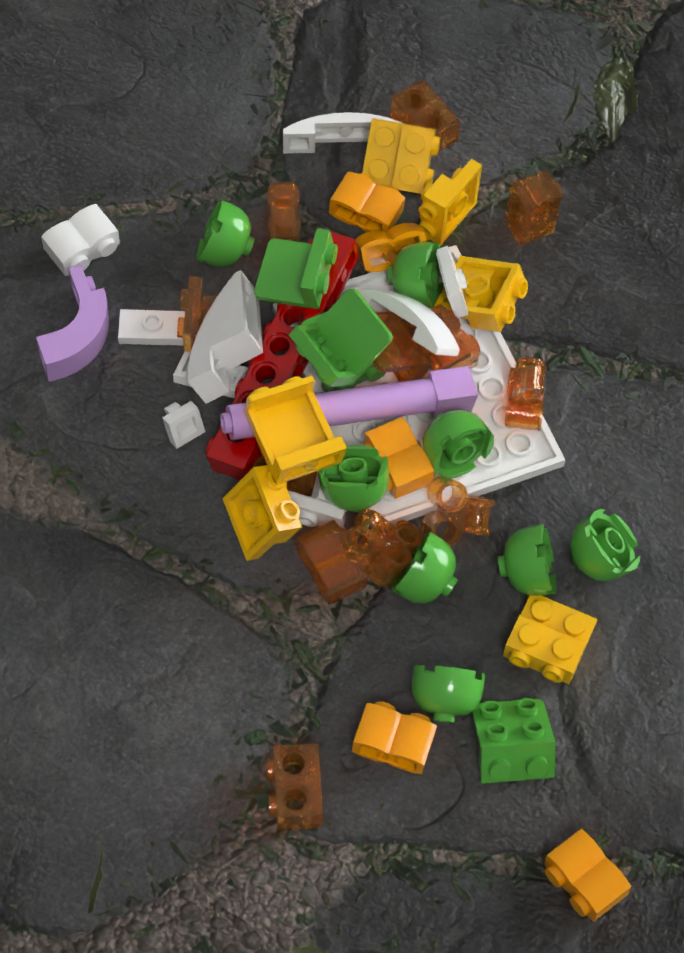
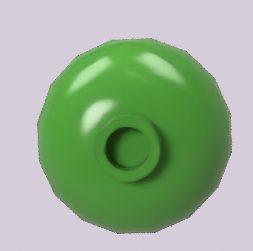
M224 200L216 203L204 228L207 229L204 239H200L196 260L215 267H229L235 264L242 254L245 256L249 255L255 238L250 236L251 223L243 210Z
M418 242L400 250L394 259L393 265L389 266L387 272L388 283L393 285L396 293L409 296L428 308H435L434 305L444 287V283H439V272L441 271L436 256L437 249L441 248L440 245L434 242Z
M465 410L448 411L437 415L423 436V450L436 474L439 473L444 479L457 478L471 472L476 468L473 462L481 455L486 459L494 445V435L486 424L476 414Z
M363 445L346 446L347 450L342 463L318 471L319 483L323 494L333 506L342 510L360 512L380 502L389 486L388 459L386 456L384 458L379 456L378 450L373 447Z
M599 509L583 518L577 524L570 538V550L573 563L579 571L595 581L611 582L634 571L640 562V556L635 558L633 549L638 544L626 523L616 514L607 516L603 514L605 509Z
M539 524L517 530L510 535L505 543L504 555L498 556L501 577L508 576L514 589L529 596L556 594V573L549 576V573H552L554 556L547 528H544V524Z
M431 531L428 534L425 533L405 561L407 563L402 573L398 571L390 590L404 599L422 604L434 601L440 594L448 596L458 580L453 576L456 568V557L451 547Z
M425 665L413 666V697L416 704L422 710L433 714V721L455 723V716L468 715L479 704L484 689V673L476 675V671L445 666H435L434 671L424 670Z

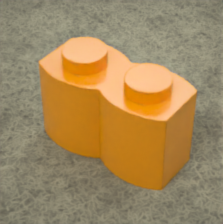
M347 172L330 199L329 213L336 219L358 226L365 232L375 230L387 232L395 226L404 211L405 197L394 187L376 185L365 174Z
M415 223L398 224L387 232L379 230L366 232L356 238L359 262L365 271H385L390 265H393L394 259L401 249L413 243L427 242L425 232Z
M403 417L365 432L363 446L377 449L379 456L383 458L386 456L388 459L389 486L387 491H390L395 499L433 483L434 469Z
M386 702L367 703L353 741L352 752L370 760L388 763L398 769L422 774L437 725L431 723L430 718L423 714H401L396 711L394 706Z
M583 829L577 831L546 856L544 864L546 866L545 874L555 887L559 888L562 886L570 894L571 898L569 901L581 917L587 915L594 922L629 894L631 885L626 877L605 856L597 843Z

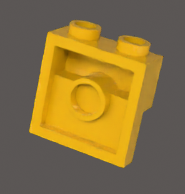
M372 118L362 174L367 175L376 185L391 186L397 190L422 194L426 185L433 182L434 169H430L429 165L431 156H437L440 145V137L435 136L436 129Z
M471 159L463 169L459 167L451 179L441 174L434 183L430 182L426 185L421 194L423 202L418 209L419 219H421L419 226L425 232L426 240H431L441 246L477 204L482 170L480 163Z
M460 256L455 265L457 270L462 268L468 288L462 289L469 313V315L460 318L468 319L471 328L501 332L505 323L511 324L514 320V305L517 299H523L527 294L528 282L523 275L520 264ZM443 287L434 307L439 315L455 317L447 298L445 287Z
M268 465L253 467L222 498L246 561L259 559L274 544L287 542L302 528L299 517L300 509L291 500L287 490V481L276 485Z
M529 596L505 645L503 657L508 658L517 667H529L541 672L550 681L570 684L595 628L597 619L544 596Z

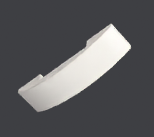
M352 112L310 117L283 129V154L315 153V143L368 142L372 118L402 122L380 115Z
M356 289L374 312L388 313L390 310L416 326L417 328L412 338L416 343L436 355L458 356L460 349L450 330L432 310L421 302L396 292Z

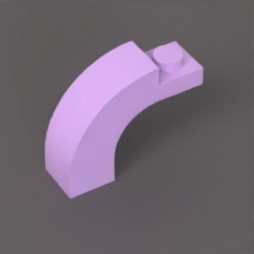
M82 265L68 268L71 287L79 306L76 317L63 329L36 337L39 356L49 382L72 375L87 366L98 355L108 335L109 314L105 289L100 288L96 290L92 276H85Z

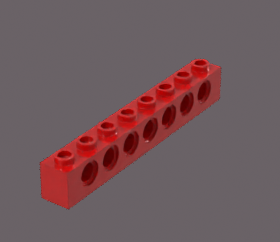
M331 232L333 243L337 244L338 252L335 264L331 265L328 290L326 294H323L319 309L277 304V313L273 321L267 323L263 332V353L250 359L249 370L245 378H241L236 385L235 398L232 404L246 403L247 397L258 388L269 387L270 389L282 385L292 377L302 376L309 360L297 351L295 342L289 336L295 327L290 325L294 322L303 323V321L327 312L337 302L359 258L356 239ZM310 238L307 243L312 244L314 239ZM280 350H288L283 355H275ZM274 378L268 384H261L265 379ZM221 427L216 437H211L206 447V457L212 470L241 480L253 467H258L263 457L255 437L245 438L241 442L234 443L230 439L229 434H223Z

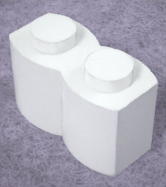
M97 204L83 208L69 220L58 223L41 236L43 249L65 276L69 275L68 268L82 265L84 271L93 259L111 255L120 244L118 230Z

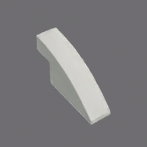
M241 270L231 277L216 297L197 332L191 349L187 382L206 404L229 392V370L263 353L259 300L255 297L254 286Z

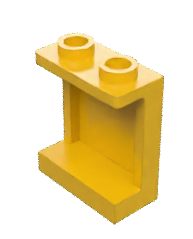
M300 376L292 377L277 387L270 389L269 387L258 388L247 397L243 412L276 485L340 464L347 450L342 436L334 437L313 391L315 385L313 376L305 378Z

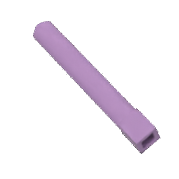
M469 366L430 371L428 378L314 393L329 427L431 412L432 418L441 413L454 410H465L472 413L478 397ZM246 403L227 405L226 413H221L220 415L223 434H229L231 440L255 437L243 412Z

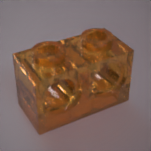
M424 80L392 96L391 119L404 124L436 129L435 136L440 137L438 152L458 141L459 119Z
M547 171L511 183L505 222L519 246L553 234L555 231L563 193L557 181L553 182Z
M319 745L274 746L273 759H266L267 782L275 781V794L268 795L269 817H277V830L322 827L323 807ZM289 764H297L303 770L298 774H289L284 771V767ZM291 799H299L305 806L300 810H291L285 804Z

